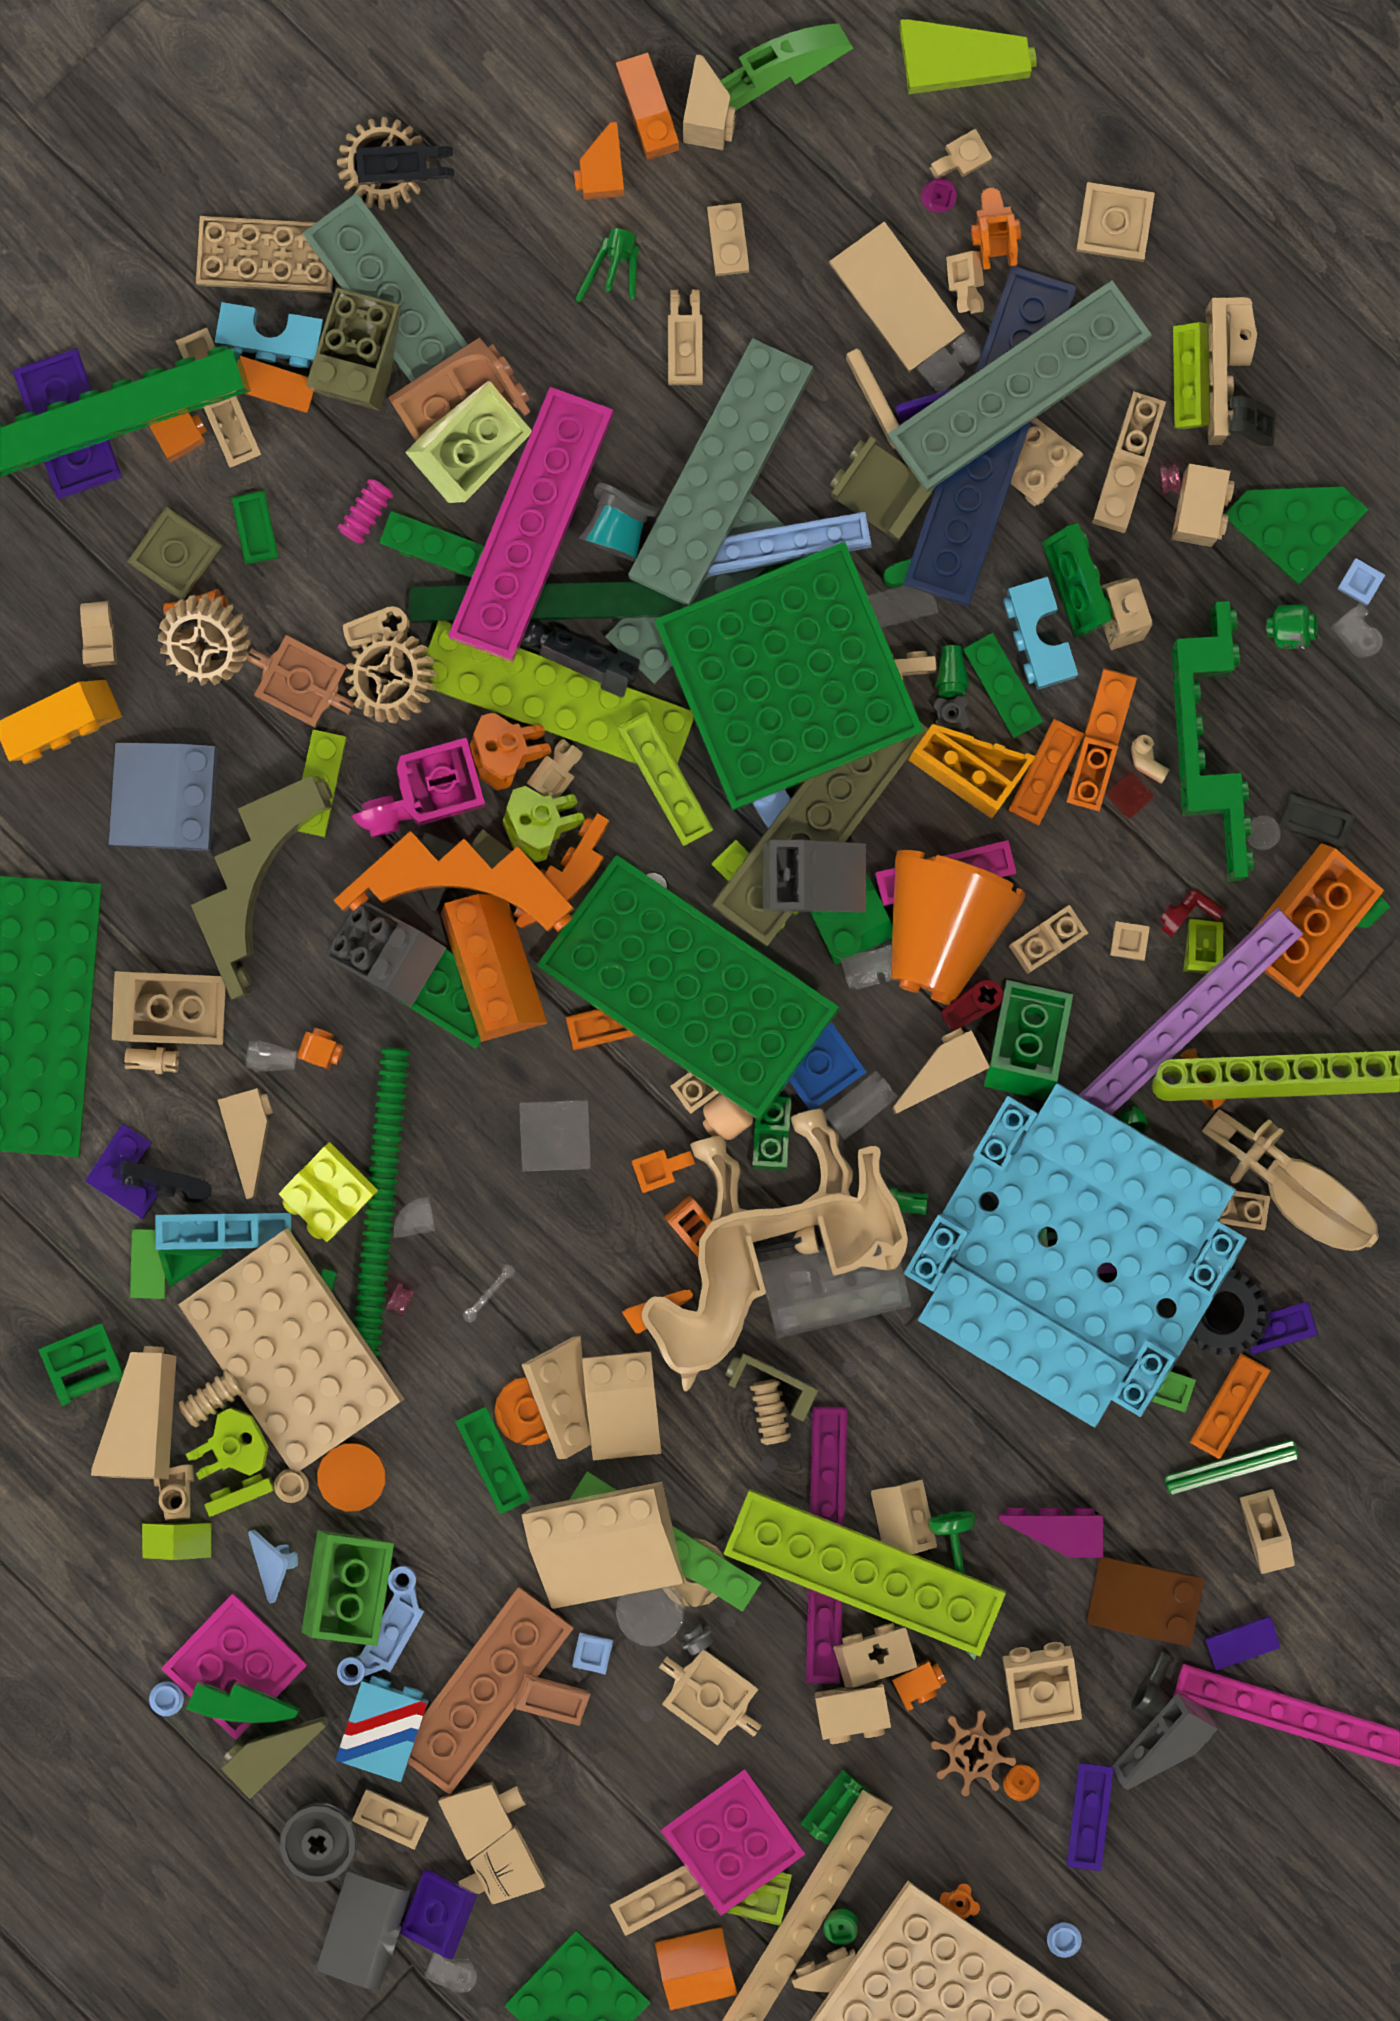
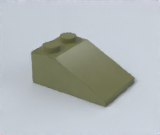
M325 1715L251 1738L246 1744L240 1740L223 1757L227 1762L221 1769L251 1799L327 1726L330 1719Z

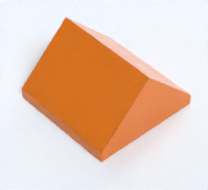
M722 1926L655 1942L662 1982L670 2010L737 1995Z

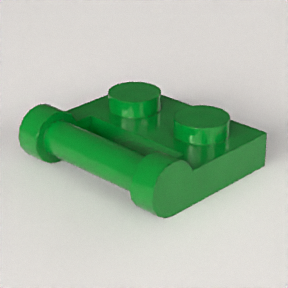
M104 1323L38 1349L62 1406L72 1403L73 1398L114 1381L116 1384L121 1383L124 1370L118 1360ZM106 1359L109 1369L66 1386L63 1380L64 1376Z

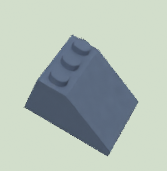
M115 743L109 845L212 852L218 749L215 746L191 744Z

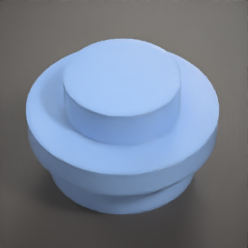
M164 1681L158 1683L151 1690L149 1702L151 1708L157 1714L171 1716L182 1708L184 1694L176 1683Z
M1058 1923L1048 1932V1947L1058 1957H1071L1081 1947V1934L1070 1923Z

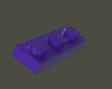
M1078 1763L1066 1861L1067 1867L1101 1871L1114 1771L1113 1766Z

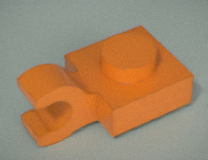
M665 1149L631 1161L642 1193L676 1182L673 1175L674 1171L695 1164L691 1151L668 1159Z

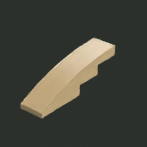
M208 328L176 340L183 359L195 357V360L208 357L207 352L216 348ZM237 396L204 407L230 468L261 455Z

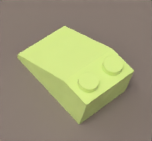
M487 381L428 428L405 453L448 503L466 502L528 438L532 430L490 381Z

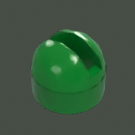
M1135 1106L1132 1107L1133 1111L1127 1112L1124 1109L1120 1115L1122 1122L1141 1133L1148 1129L1149 1124L1144 1111Z

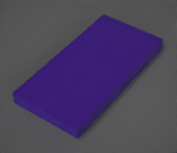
M78 348L13 370L27 413L35 412V415L47 412V406L53 403L67 401V404H71L80 400L79 395L92 391ZM110 440L44 462L58 500L123 478Z

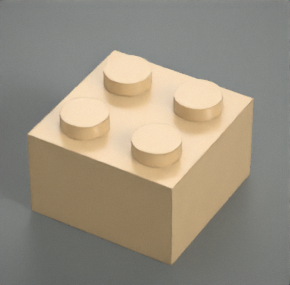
M1195 464L1188 465L1183 473L1171 540L1212 547L1217 539L1221 540L1222 535H1225L1228 515L1223 514L1224 506L1228 505V502H1231L1234 489V481L1229 480L1230 471Z
M882 1680L854 1688L841 1687L814 1692L822 1739H829L830 1744L851 1741L850 1735L863 1733L864 1738L881 1736L885 1734L884 1729L891 1728Z

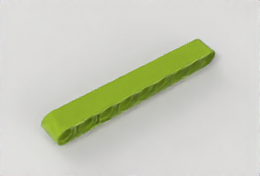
M1400 1051L1171 1059L1160 1064L1152 1081V1090L1158 1098L1165 1101L1400 1092ZM1372 1068L1376 1070L1380 1076H1371L1366 1069ZM1332 1070L1342 1071L1346 1078L1335 1076ZM1298 1071L1308 1072L1312 1079H1304ZM1265 1072L1274 1073L1279 1080L1273 1081L1265 1076ZM1231 1074H1239L1245 1081L1237 1082L1231 1077ZM1196 1075L1207 1076L1211 1083L1199 1081ZM1163 1076H1171L1177 1081V1084L1166 1083L1163 1080Z

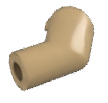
M1140 735L1132 742L1131 746L1134 767L1162 784L1170 769L1154 760L1153 739L1148 735Z

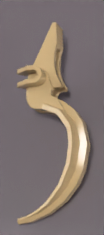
M1218 1109L1201 1131L1240 1161L1231 1176L1232 1183L1239 1182L1248 1169H1250L1269 1185L1271 1199L1282 1215L1296 1228L1313 1239L1333 1248L1354 1251L1365 1247H1372L1379 1238L1378 1226L1374 1217L1350 1190L1322 1169L1301 1159L1289 1158L1274 1146L1284 1133V1130L1275 1126L1271 1120H1267L1256 1133H1253ZM1236 1131L1253 1143V1146L1247 1153H1244L1228 1142ZM1264 1153L1275 1159L1268 1169L1257 1162Z

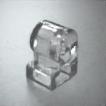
M1359 603L1336 621L1331 628L1357 657L1367 658L1379 652L1383 639L1381 633L1376 628L1370 627L1365 623L1363 618L1369 612L1362 603Z
M434 1952L425 1971L424 1978L456 1992L464 1993L470 1991L477 1982V1968L469 1959L453 1958L452 1960Z

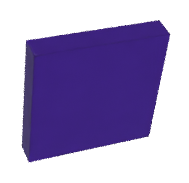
M424 1869L400 1934L444 1958L453 1960L478 1894L432 1870Z

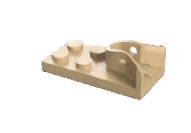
M1245 297L1212 298L1206 308L1209 343L1210 406L1208 445H1222L1227 436L1230 435L1228 429L1229 421H1233V410H1228V402L1230 401V396H1233L1234 380L1233 376H1227V366H1250L1252 362L1257 331L1252 301ZM1240 335H1245L1247 340H1243Z

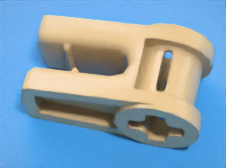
M394 606L386 607L343 625L345 639L352 649L362 648L361 642L372 644V634L377 633L378 641H382L385 631L390 633V638H394L398 632L407 634L410 629V621L407 615L400 608ZM392 615L398 620H402L401 623L397 624L398 630L395 632L389 627H385V624L390 622L389 617Z

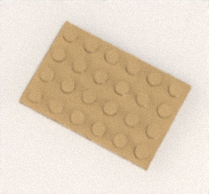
M288 1228L178 1304L223 1371L227 1369L244 1390L242 1391L244 1395L241 1398L292 1472L298 1473L404 1400V1397Z

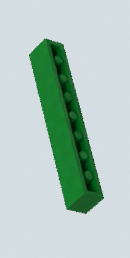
M220 346L207 352L208 357L195 360V357H188L175 363L176 368L163 371V368H156L143 373L144 379L131 382V379H124L111 384L112 389L103 393H99V390L85 392L79 395L80 400L71 404H67V401L56 402L47 406L48 411L42 414L35 415V412H28L15 417V423L7 426L0 423V477L251 392L239 352L232 348L228 349L227 346Z

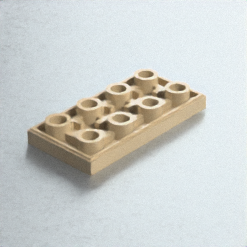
M200 216L196 272L197 286L333 293L334 277L302 235L304 231L316 222Z

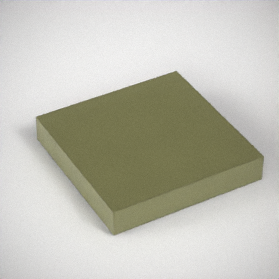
M166 506L127 562L180 600H186L223 546Z

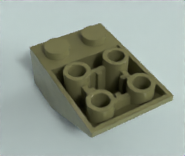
M336 288L306 386L319 395L380 411L391 377L401 305Z

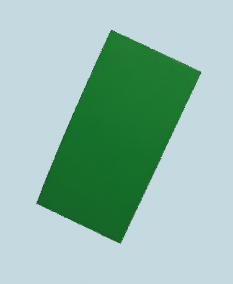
M777 1097L761 1121L755 1118L752 1169L787 1171L791 1098Z

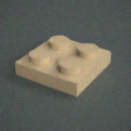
M1087 182L1076 252L1144 262L1155 193Z

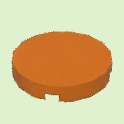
M527 1378L515 1379L506 1385L497 1397L494 1410L497 1425L504 1436L515 1443L528 1446L543 1443L549 1439Z
M359 1443L342 1444L331 1449L322 1459L317 1472L318 1487L323 1498L333 1507L346 1512L360 1511L371 1506L381 1496L386 1484L385 1468L380 1456L370 1447Z

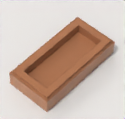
M524 1674L514 1707L517 1710L580 1726L590 1693L588 1690Z

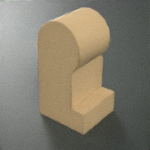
M109 601L81 603L83 664L86 667L117 665L114 624H112Z

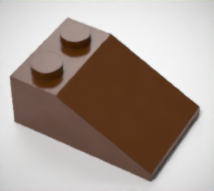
M1107 1557L1099 1558L1086 1624L1191 1647L1204 1578L1198 1575Z

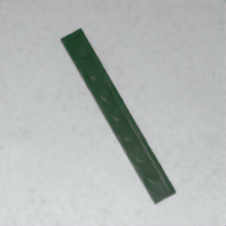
M638 582L545 584L531 620L654 618L683 608V604ZM468 586L410 587L409 621L411 623L454 622Z

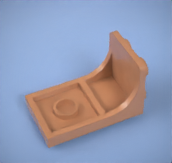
M480 337L388 397L415 442L428 428L487 381H490L511 407L519 409L524 416L530 413L525 404L530 398L521 384L517 383L512 374L514 372L506 359L503 356L501 357L493 344L487 347Z

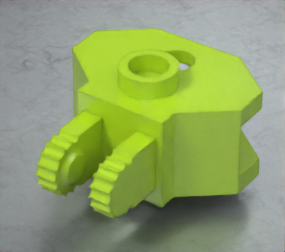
M527 786L513 789L502 822L513 849L518 846L532 863L546 860L553 840L559 839L562 832L575 829L585 822L583 813L560 818L559 812L571 809L577 804L575 795L570 794L552 799L551 795L544 797Z
M231 1407L217 1415L214 1435L208 1439V1443L187 1453L186 1456L189 1461L196 1460L212 1449L217 1457L218 1462L199 1469V1472L196 1473L199 1480L221 1468L225 1470L229 1467L250 1476L265 1468L269 1445L254 1417ZM245 1432L252 1436L250 1444L245 1443L242 1439Z

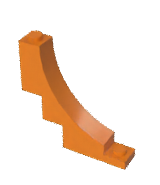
M411 831L334 899L335 903L344 912L349 908L354 912L369 899L366 895L369 890L384 903L397 896L424 889H471L493 895L513 904L534 918L547 932L553 928L559 932L573 919L569 913L574 910L569 902L518 846L491 869L465 839L459 842L441 860L437 861Z

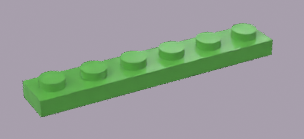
M587 1471L569 1500L617 1491V1489ZM672 1525L683 1574L744 1612L762 1582Z

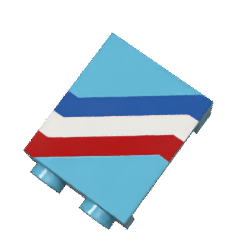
M372 1675L370 1680L363 1679L336 1761L401 1782L429 1700L422 1698L424 1694L422 1691L404 1686L403 1691L390 1687L391 1681Z

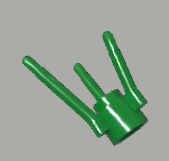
M612 228L609 238H603L600 251L575 298L577 303L582 301L607 252V257L612 259L605 290L610 291L612 289L619 262H627L629 257V298L632 300L635 298L637 256L640 247L635 246L636 234L624 229Z

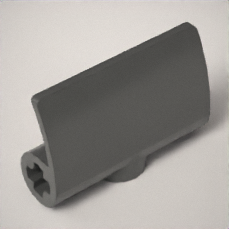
M348 1871L319 1958L317 1970L360 1987L380 1990L390 1955H393L402 1927L400 1924L411 1890L387 1881L378 1882Z

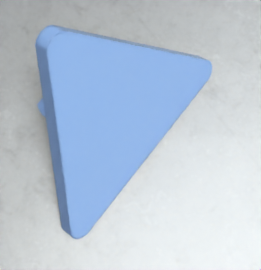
M255 1529L248 1532L267 1601L271 1604L276 1602L286 1570L298 1566V1554L296 1552L290 1553L289 1545L287 1544L275 1548Z

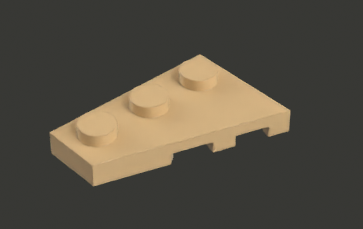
M581 1336L571 1337L522 1364L558 1459H566L591 1445L582 1364Z

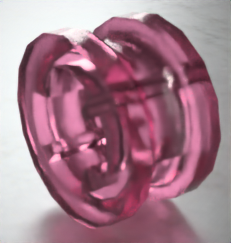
M1172 463V466L1169 468L1165 467L1164 464L1159 465L1162 495H1167L1169 491L1180 494L1178 464Z
M399 1283L386 1310L389 1312L395 1310L397 1311V1316L402 1317L415 1290H405L403 1284Z

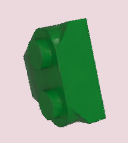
M867 874L865 913L809 912L835 966L892 939L893 925Z

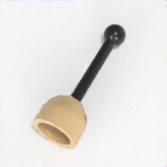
M815 1226L798 1230L791 1241L754 1248L756 1254L795 1247L802 1254L820 1252Z

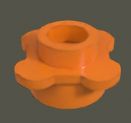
M962 1883L956 1890L950 1893L944 1892L940 1896V1903L963 1919L970 1915L975 1916L980 1911V1905L973 1900L971 1887L968 1884ZM957 1901H962L963 1906L958 1907L956 1905Z

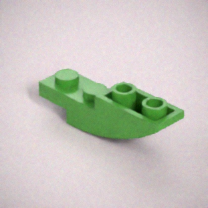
M839 23L809 27L772 39L738 57L743 66L720 81L730 95V106L736 107V110L789 77H791L795 85L854 48Z

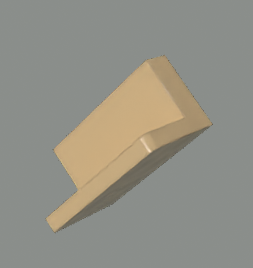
M923 1480L911 1481L871 1491L882 1542L911 1554L937 1547L935 1534L931 1533L928 1526V1519L931 1518Z

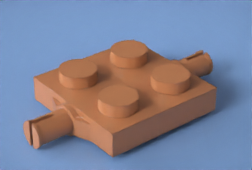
M287 635L279 649L271 657L258 652L254 648L250 650L249 653L261 660L259 661L248 655L246 661L263 669L262 681L254 694L255 697L316 728L323 713L331 705L347 713V715L352 711L341 704V702L353 708L355 701H351L338 694L339 683L347 670V667Z

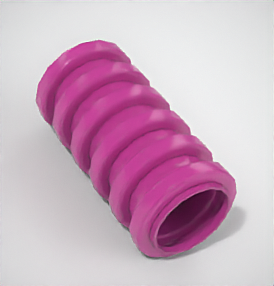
M368 479L366 482L368 487L366 489L362 488L361 498L356 497L355 502L357 504L355 507L351 506L349 508L351 511L350 515H345L343 517L345 520L344 524H339L337 527L339 532L358 544L365 542L363 539L364 535L370 534V526H375L377 523L375 518L377 516L381 517V509L388 506L386 501L388 498L392 499L394 497L390 489L374 479Z

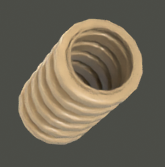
M227 1369L223 1371L224 1375L222 1377L218 1375L214 1377L215 1382L212 1384L207 1382L205 1389L199 1388L196 1390V1395H188L189 1400L186 1402L181 1400L179 1402L181 1412L192 1426L198 1427L200 1420H208V1415L210 1413L215 1415L217 1413L216 1409L219 1407L224 1409L226 1402H234L236 1395L240 1397L244 1395L242 1392L244 1390Z
M776 1379L755 1382L750 1386V1390L755 1393L752 1396V1400L757 1403L754 1410L759 1413L756 1421L761 1423L758 1431L763 1433V1438L760 1441L765 1445L784 1442L791 1438V1433L786 1431L789 1423L784 1420L787 1413L782 1410L785 1403L780 1400L783 1392L778 1390L781 1382Z

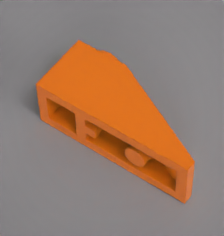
M645 53L616 62L646 160L679 151V141L649 54Z

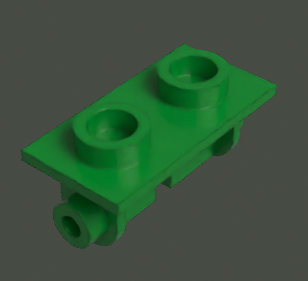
M842 1770L800 1824L813 1837L828 1845L836 1835L862 1790L868 1793L870 1791Z

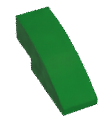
M199 1681L186 1709L207 1717L226 1721L261 1723L296 1718L301 1708L238 1681L234 1684L231 1693Z

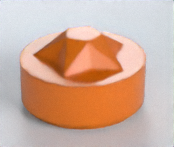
M1023 1764L1011 1768L1003 1779L1005 1792L1010 1798L1017 1801H1025L1036 1794L1040 1785L1036 1771L1030 1766Z

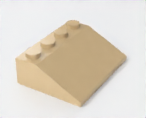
M662 1482L531 1507L522 1514L528 1546L552 1609L685 1583Z

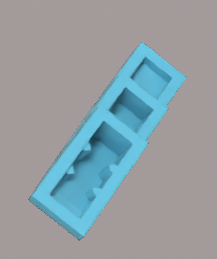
M291 1213L155 1215V1250L259 1248L283 1230L288 1228L291 1232Z

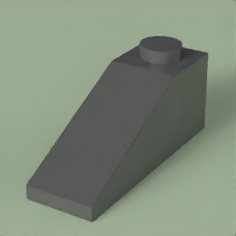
M1177 1693L1113 1765L1114 1773L1122 1787L1129 1790L1195 1755L1211 1739L1218 1728L1206 1708Z

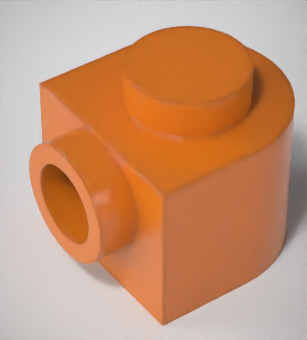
M314 1028L313 1033L305 1032L296 1058L330 1071L332 1064L338 1065L344 1051V1046L332 1041L333 1034Z

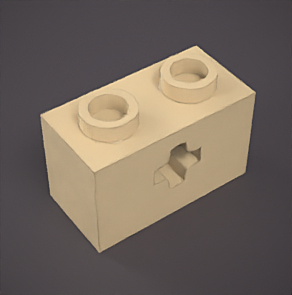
M888 1623L875 1627V1634L864 1638L862 1633L842 1638L843 1644L835 1646L834 1651L845 1687L854 1688L917 1668L906 1627L895 1628L894 1623ZM874 1648L880 1649L881 1653L876 1656V1660L869 1659L868 1655L874 1651Z

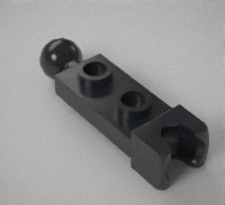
M530 620L522 639V643L525 646L535 647L541 645L540 656L602 683L601 689L619 697L625 696L627 685L634 682L640 666V660L620 650L615 654L556 626L548 634L543 626L534 620Z

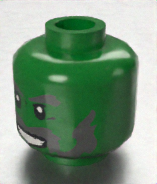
M1305 604L1279 605L1276 607L1273 617L1267 618L1268 638H1274V642L1279 649L1307 648L1312 640L1317 639L1316 612L1311 613L1309 606Z

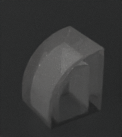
M430 1197L416 1199L400 1211L394 1225V1239L436 1231Z

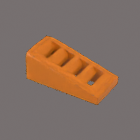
M688 1196L667 1213L664 1219L691 1251L699 1257V1247L696 1243L703 1235L711 1219L698 1203ZM693 1210L695 1214L680 1226L678 1222ZM702 1220L704 1225L689 1236L686 1232Z
M689 1289L664 1297L681 1306L693 1298V1293ZM647 1302L622 1311L635 1333L639 1334L647 1329L641 1315Z

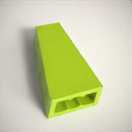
M909 19L900 20L899 31L908 95L1030 78L1031 68L1037 67L1034 46L1028 47L1027 37Z

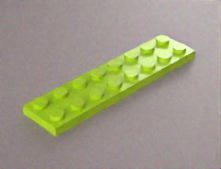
M438 621L425 656L432 657L435 661L428 668L437 673L436 677L429 679V683L435 685L436 689L434 691L529 726L542 725L546 732L636 765L638 764L617 726L648 710L678 764L694 721L691 710L628 687L624 697L616 696L601 689L602 683L545 657L520 648L514 662L507 661L449 639L448 635L453 624L446 621Z
M751 1489L748 1490L724 1550V1555L977 1656L982 1654L1006 1595V1591Z

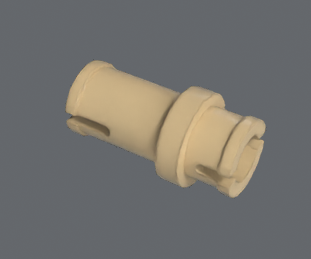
M127 1047L124 1060L125 1069L155 1070V1074H164L165 1071L177 1073L179 1069V1058H177L179 1057V1051H166L164 1047H157L156 1050Z

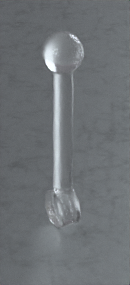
M505 1265L502 1268V1274L472 1308L464 1311L463 1318L465 1321L473 1322L476 1320L477 1312L507 1278L514 1276L515 1269L513 1266Z

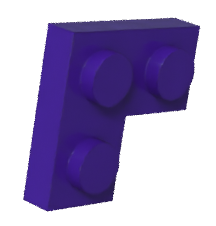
M122 1124L85 1182L141 1219H144L159 1196L154 1193L155 1188L143 1185L142 1189L127 1188L121 1185V1180L112 1179L114 1166L124 1161L139 1164L152 1142L125 1124Z

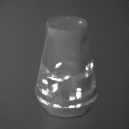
M257 1039V1042H248L245 1062L246 1069H253L254 1073L280 1070L294 1071L296 1050H290Z

